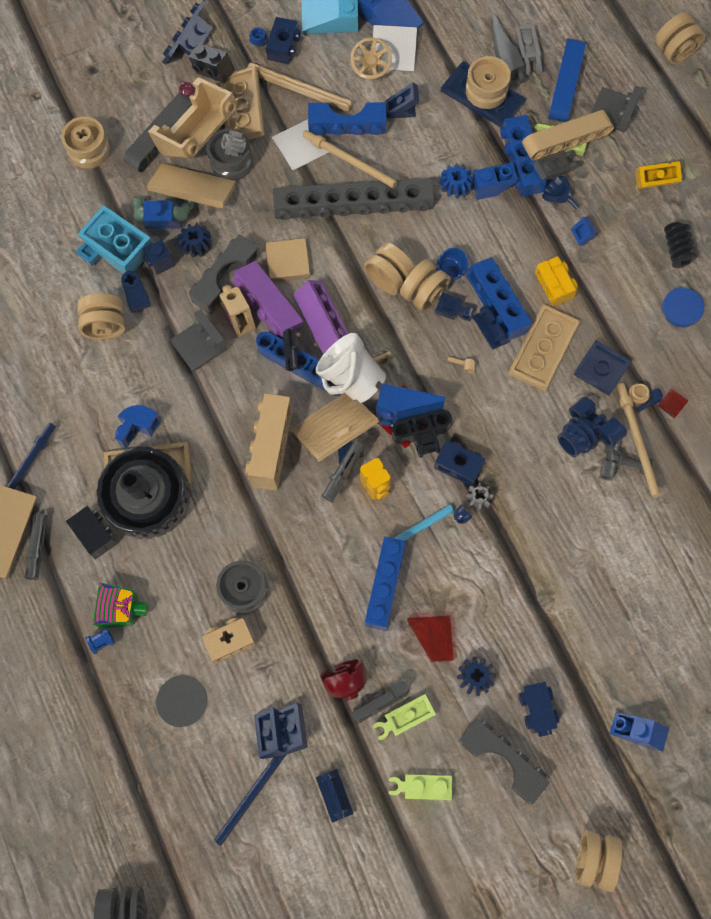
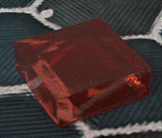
M670 389L658 404V407L675 419L688 400L673 389Z

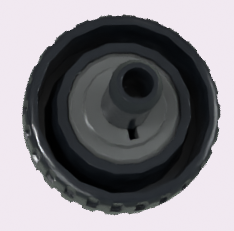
M135 447L117 454L103 468L97 483V502L101 508L102 515L115 529L138 539L160 537L173 530L187 513L186 511L190 504V484L184 470L169 454L152 447Z

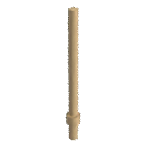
M307 130L303 132L302 136L313 142V145L317 148L327 150L391 188L397 186L396 180L326 141V138L315 135Z
M620 383L617 385L620 395V406L625 411L651 496L656 498L661 494L633 411V400L628 395L625 384Z

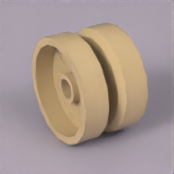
M684 12L674 16L659 30L655 36L654 43L660 51L664 52V56L669 63L674 65L694 54L704 42L706 34L699 25H696L690 13Z
M484 56L476 59L470 65L466 82V96L474 106L481 109H492L498 107L506 99L511 72L508 65L502 59L494 56Z
M81 116L72 119L63 128L61 135L63 145L70 160L76 166L91 169L100 166L106 161L110 154V145L103 126L98 120Z
M386 242L376 251V255H372L364 263L365 272L371 281L382 291L393 296L400 291L407 276L415 268L409 257L402 250Z
M428 259L421 261L411 271L400 289V295L409 302L414 300V306L423 313L427 312L438 302L451 280V277L442 270L436 272L437 266Z
M98 293L84 296L78 300V331L81 335L92 339H111L124 333V303L121 298L111 294Z
M589 830L583 832L576 859L575 879L577 884L591 887L596 881L598 889L609 892L614 891L622 862L621 838L606 835L601 840L597 832Z

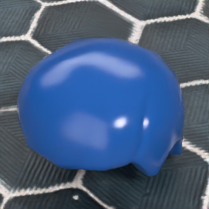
M459 248L446 249L436 262L437 271L442 270L451 277L450 281L461 278L469 267L468 256Z

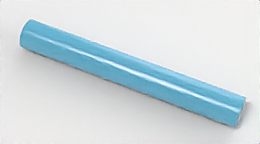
M452 506L444 507L394 538L406 541L453 513Z

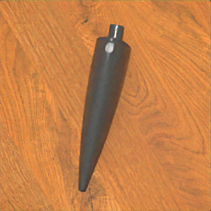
M493 14L492 31L495 55L508 65L511 72L510 81L518 79L519 83H523L526 81L525 65L520 53L503 31L496 15Z

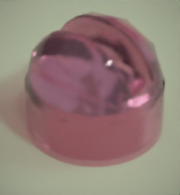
M182 82L179 86V93H183L188 97L194 96V87L190 82Z

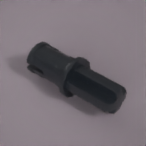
M287 328L283 331L284 348L282 352L285 355V370L294 371V368L295 370L299 369L297 358L299 348L296 347L295 330Z

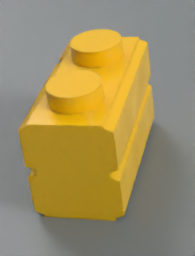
M680 161L638 167L635 170L637 190L682 182Z
M558 256L549 259V261L539 263L535 270V275L553 307L573 299L578 289L577 282L574 278L571 279L568 274L567 264L564 261L562 262Z
M375 458L361 466L360 482L367 489L372 500L377 498L381 500L390 494L391 477L387 470L384 469L380 459Z

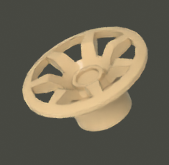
M363 39L354 46L351 52V66L355 73L364 79L380 78L387 73L391 66V50L380 39ZM366 42H373L370 51H368L362 44ZM376 43L383 45L385 49L377 53ZM358 48L363 52V57H354ZM386 53L389 56L388 63L381 60V57ZM354 61L362 63L363 66L360 71L356 68ZM381 66L385 67V69L382 72L378 73L381 69Z

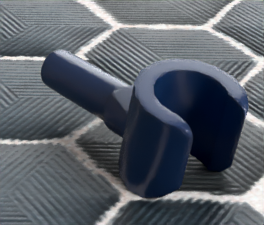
M659 388L649 392L651 399L637 408L639 413L648 406L661 402L663 394Z

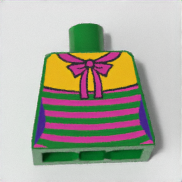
M99 583L93 625L97 628L132 626L135 615L147 616L148 603L137 602L138 595L132 590Z

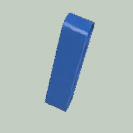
M567 38L548 119L560 122L568 121L586 45L584 41Z
M269 332L259 333L256 337L259 353L285 368V356H279L284 348V341ZM264 342L271 343L267 347L261 346ZM299 349L297 352L298 362L303 361L306 364L299 366L298 370L294 368V371L290 372L326 391L323 387L322 378L314 375L319 360ZM327 380L329 387L333 386L331 385L332 382Z

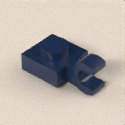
M442 293L435 309V314L455 320L456 315H458L461 319L470 321L473 315V308L461 305L462 299Z

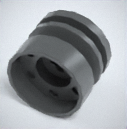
M136 886L132 891L130 887H124L121 899L117 888L99 889L95 899L94 919H147V906L142 886Z

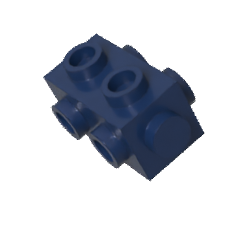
M546 682L523 686L518 696L521 706H525L527 715L524 716L527 730L531 729L532 734L538 733L539 737L552 735V730L558 728L559 716L557 710H553L551 700L554 699L551 687H547Z

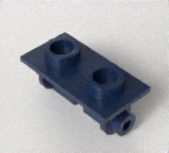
M483 306L480 308V313L472 316L492 350L510 343V341H507V333H504L499 323L494 324L496 319L491 312V308Z
M338 769L316 777L331 822L333 823L353 815L354 813Z

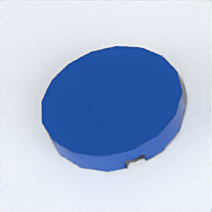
M682 287L676 288L667 294L662 303V312L669 323L685 328L696 324L700 320L705 306L703 299L697 292Z

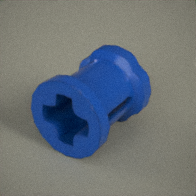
M104 627L103 631L93 636L86 637L87 644L93 654H97L98 650L108 645H115L114 638L107 627Z

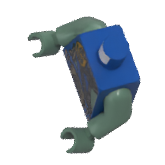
M144 196L143 198L133 197L134 218L136 221H143L145 229L182 228V221L187 219L191 208L195 207L193 201L182 199L180 207L170 200L145 201Z

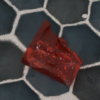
M450 615L407 618V623L412 628L431 663L454 661Z

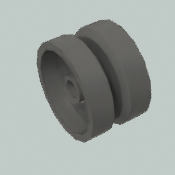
M222 129L217 131L207 143L210 167L217 177L237 181L244 178L252 168L250 143L247 136L242 133V138L246 139L244 152H238V157L225 154L226 149H222L221 146L223 135L229 134L230 130L242 132L235 129Z
M242 560L231 562L218 575L216 583L217 594L224 605L232 612L238 614L253 613L261 608L266 601L268 594L267 581L259 567L253 563ZM241 585L245 586L243 590L240 589Z

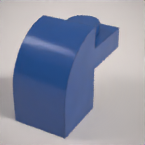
M142 405L127 407L118 415L122 425L117 428L115 439L119 445L127 448L136 431L152 437L161 421V417L158 412Z

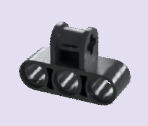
M439 409L398 420L392 426V439L396 444L400 445L414 442L419 458H423V455L433 452L440 453L437 435L449 431L452 415L448 410ZM443 418L447 421V423L441 425L437 422V420ZM418 424H424L427 426V428L425 430H419L416 426ZM399 429H403L407 433L401 436L398 435L396 431Z

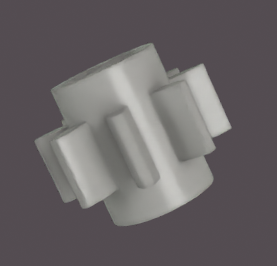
M230 130L229 134L223 135L222 149H226L225 154L238 157V152L243 153L245 150L246 139L242 138V133Z
M481 483L476 488L470 486L469 491L472 494L466 495V499L471 501L469 507H477L478 511L483 506L489 508L490 503L487 500L493 499V495L488 493L490 487H482ZM476 495H477V496L483 495V499H482V498H479V499L477 500L475 497H476Z

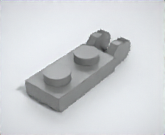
M534 25L515 27L514 32L518 50L525 65V75H530L531 67L529 62L535 61L536 73H541V53Z

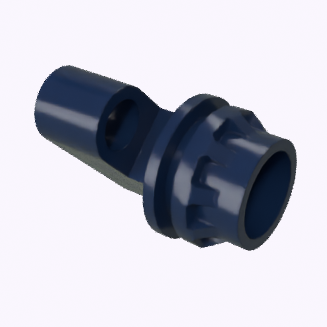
M583 397L569 408L572 419L564 425L563 431L557 436V439L562 449L568 455L577 457L579 454H586L591 449L598 446L597 439L608 447H613L627 436L626 428L614 417L606 422L604 414L599 416L595 413L596 404L589 398Z

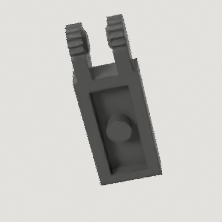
M570 150L564 154L560 153L538 159L533 163V166L541 180L545 181L568 174L570 171L579 168L582 164L580 161L568 163V160L575 155L574 150Z
M398 681V683L392 685L391 691L387 693L382 691L373 697L374 700L368 704L362 702L355 706L353 712L350 713L354 723L358 725L403 699L409 691L408 684L404 681Z

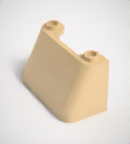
M198 77L192 83L193 87L196 88L195 94L189 97L192 106L171 129L166 125L162 129L154 125L148 131L158 151L166 157L192 158L232 113L235 112L236 100L233 93Z

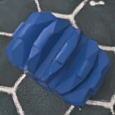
M457 163L454 168L448 165L447 170H443L439 183L442 186V192H447L448 197L453 194L456 199L459 194L464 197L466 192H470L472 188L473 177L471 176V170H466L465 165L460 168Z

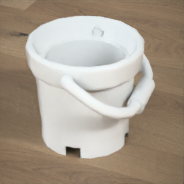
M357 333L347 334L336 341L323 354L316 366V373L322 378L323 387L330 395L345 393L355 403H357V400L362 403L378 391L376 387L377 382L380 381L383 384L386 379V373L364 348L363 341ZM327 380L331 381L335 386L329 387Z

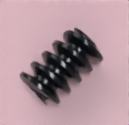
M681 222L670 223L664 228L665 237L668 240L669 253L671 254L670 259L674 268L685 267L697 259V254L693 253L696 248L691 246L694 244V240L691 239L693 236L692 232L689 231L691 227L689 224Z

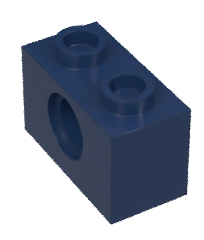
M280 17L275 18L266 45L267 60L284 64L290 63L291 57L295 56V44L300 41L301 30H298V21Z
M446 440L435 461L434 469L469 486H473L483 467L485 458L476 451L464 449L458 442ZM461 458L465 460L466 464L458 465L455 460Z

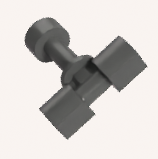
M620 441L613 447H608L605 444L604 453H606V459L601 464L599 478L612 481L615 469H619L620 465L640 469L639 473L644 474L641 461L623 457V452L619 451ZM649 458L650 463H651V466H652V464H653V459Z

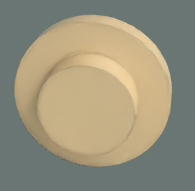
M634 384L630 387L628 395L632 397L633 403L643 404L649 399L650 391L644 384Z

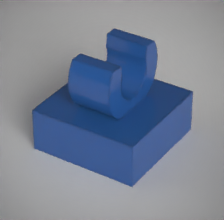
M583 217L571 228L579 246L587 244L598 235L589 217Z

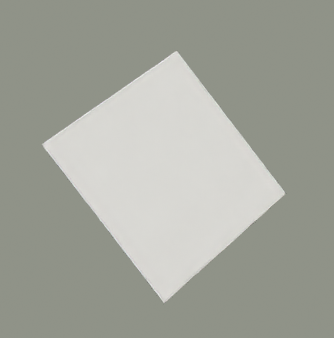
M374 25L373 38L384 41L391 50L392 63L389 70L414 71L417 28ZM376 43L377 53L385 49L383 45ZM386 53L381 57V60L388 63L389 56Z
M308 119L272 137L292 170L329 153L323 148H317L313 145V142L302 136L305 130L309 131Z

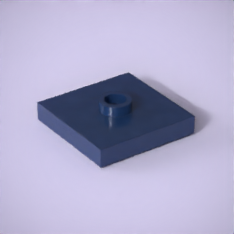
M595 340L573 375L610 396L632 361Z

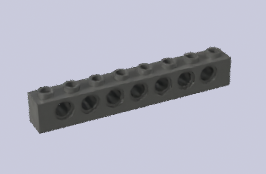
M432 178L396 180L397 186L395 188H391L381 181L273 188L275 219H307L317 216L325 218L333 215L386 214L397 211L404 213L413 210L427 211L433 209Z

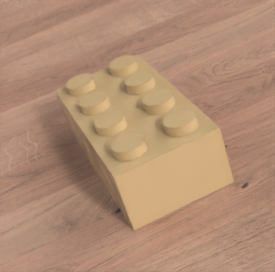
M264 393L263 400H260L258 404L260 417L254 424L256 437L255 441L252 440L250 444L252 457L251 461H247L245 473L248 474V480H250L252 487L278 491L293 410L290 397Z

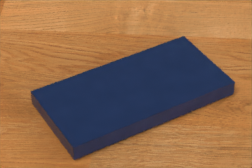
M462 61L442 85L441 92L500 128L503 127L504 119L514 117L524 105L526 98L508 88L506 99L498 107L481 109L474 106L466 96V82L470 65Z

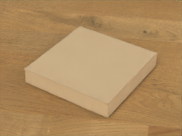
M305 238L266 243L269 278L272 282L310 277Z

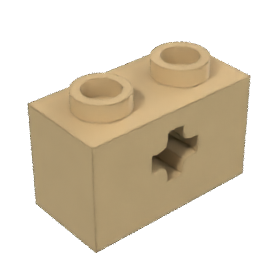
M232 618L226 622V626L218 628V626L206 631V635L202 636L214 664L256 645L244 618ZM229 634L232 637L230 639L231 643L227 644V642L224 641L226 639L225 635Z

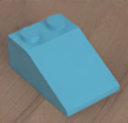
M302 0V34L358 32L357 0Z
M104 205L77 234L122 274L127 271L135 272L144 261V256H146L144 248L153 244L148 235Z

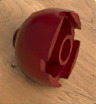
M352 659L334 665L336 669L332 672L327 669L320 675L326 691L331 696L345 698L346 701L357 698L359 696L358 692L364 688L367 680V672L362 659L359 662L358 659Z

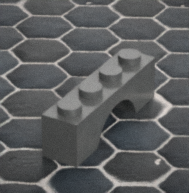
M240 234L235 239H232L223 254L220 253L211 268H207L204 271L200 281L193 284L190 288L189 296L192 303L211 315L221 304L219 296L221 294L219 289L221 279L228 272L238 270L257 261L260 257L259 247Z
M476 719L458 742L475 757L484 753H495L505 758L513 771L511 789L529 805H533L550 782L546 779L548 775L538 766L534 769L527 763L529 758L518 750L516 753L509 747L511 743L504 736H496L492 732L493 727L484 719L481 722Z

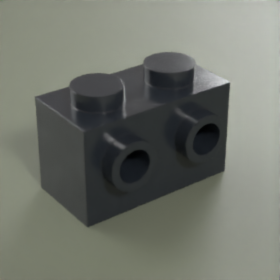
M200 43L188 56L192 68L197 74L225 83L235 71L227 52Z
M86 506L66 520V523L90 556L96 560L116 545L113 539L116 535L109 526L104 527L100 522L103 520V517L97 509L92 511Z

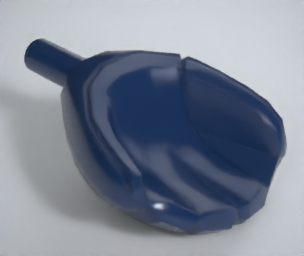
M565 176L556 177L545 187L542 198L545 201L554 204L568 201L575 209L579 207L571 198L573 195L572 188Z

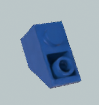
M513 163L474 170L472 185L476 199L480 200L497 196L515 184L518 179Z
M619 712L615 713L610 734L662 752L669 732L668 728L654 720Z

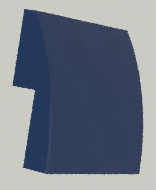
M298 702L280 710L272 707L254 715L260 759L278 757L308 748L302 705Z

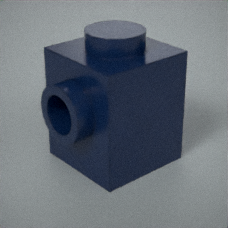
M162 239L144 248L146 253L144 260L149 268L153 267L157 275L175 266L171 254Z

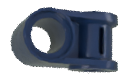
M134 271L125 272L121 277V282L131 313L151 307L138 274Z

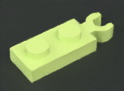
M426 694L386 714L387 722H377L372 727L373 729L378 727L384 729V734L378 737L379 740H384L389 732L393 731L396 737L432 718L436 713Z
M405 774V781H401L397 777L389 778L390 782L398 784L396 791H389L390 795H398L400 792H405V799L452 800V776Z

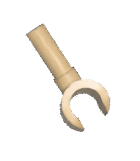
M448 357L447 361L464 366L463 371L465 373H475L476 366L473 359L460 360Z

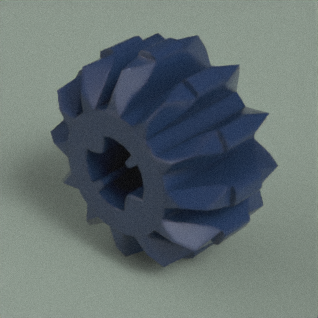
M196 222L194 226L188 223L187 229L181 228L182 233L178 234V245L185 255L190 253V256L193 258L195 254L201 257L203 251L208 253V247L212 246V236L207 231L205 225L200 227Z
M477 657L472 658V664L466 659L464 664L467 668L463 666L458 668L464 674L458 675L457 680L465 681L460 685V688L468 686V695L475 689V695L480 696V688L487 694L489 690L486 685L493 687L495 684L488 679L496 677V673H488L493 668V665L490 664L485 667L486 659L484 658L480 664H478ZM474 671H478V675L481 674L482 676L478 682L474 681L475 678L471 679Z

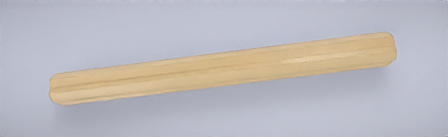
M252 62L247 66V68L256 66L258 77L328 103L331 106L345 111H349L352 106L351 100Z

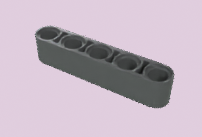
M178 93L126 150L123 161L138 172L146 170L160 154L148 131L154 125L161 129L166 125L171 129L192 106L190 98L183 93Z

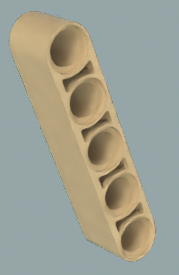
M600 110L532 133L523 139L522 145L530 159L535 161L604 137L612 132L614 126L606 112Z

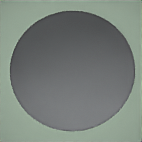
M184 675L175 676L166 681L160 688L156 699V706L160 717L166 723L175 727H186L194 724L201 718L207 705V695L202 684L195 678Z

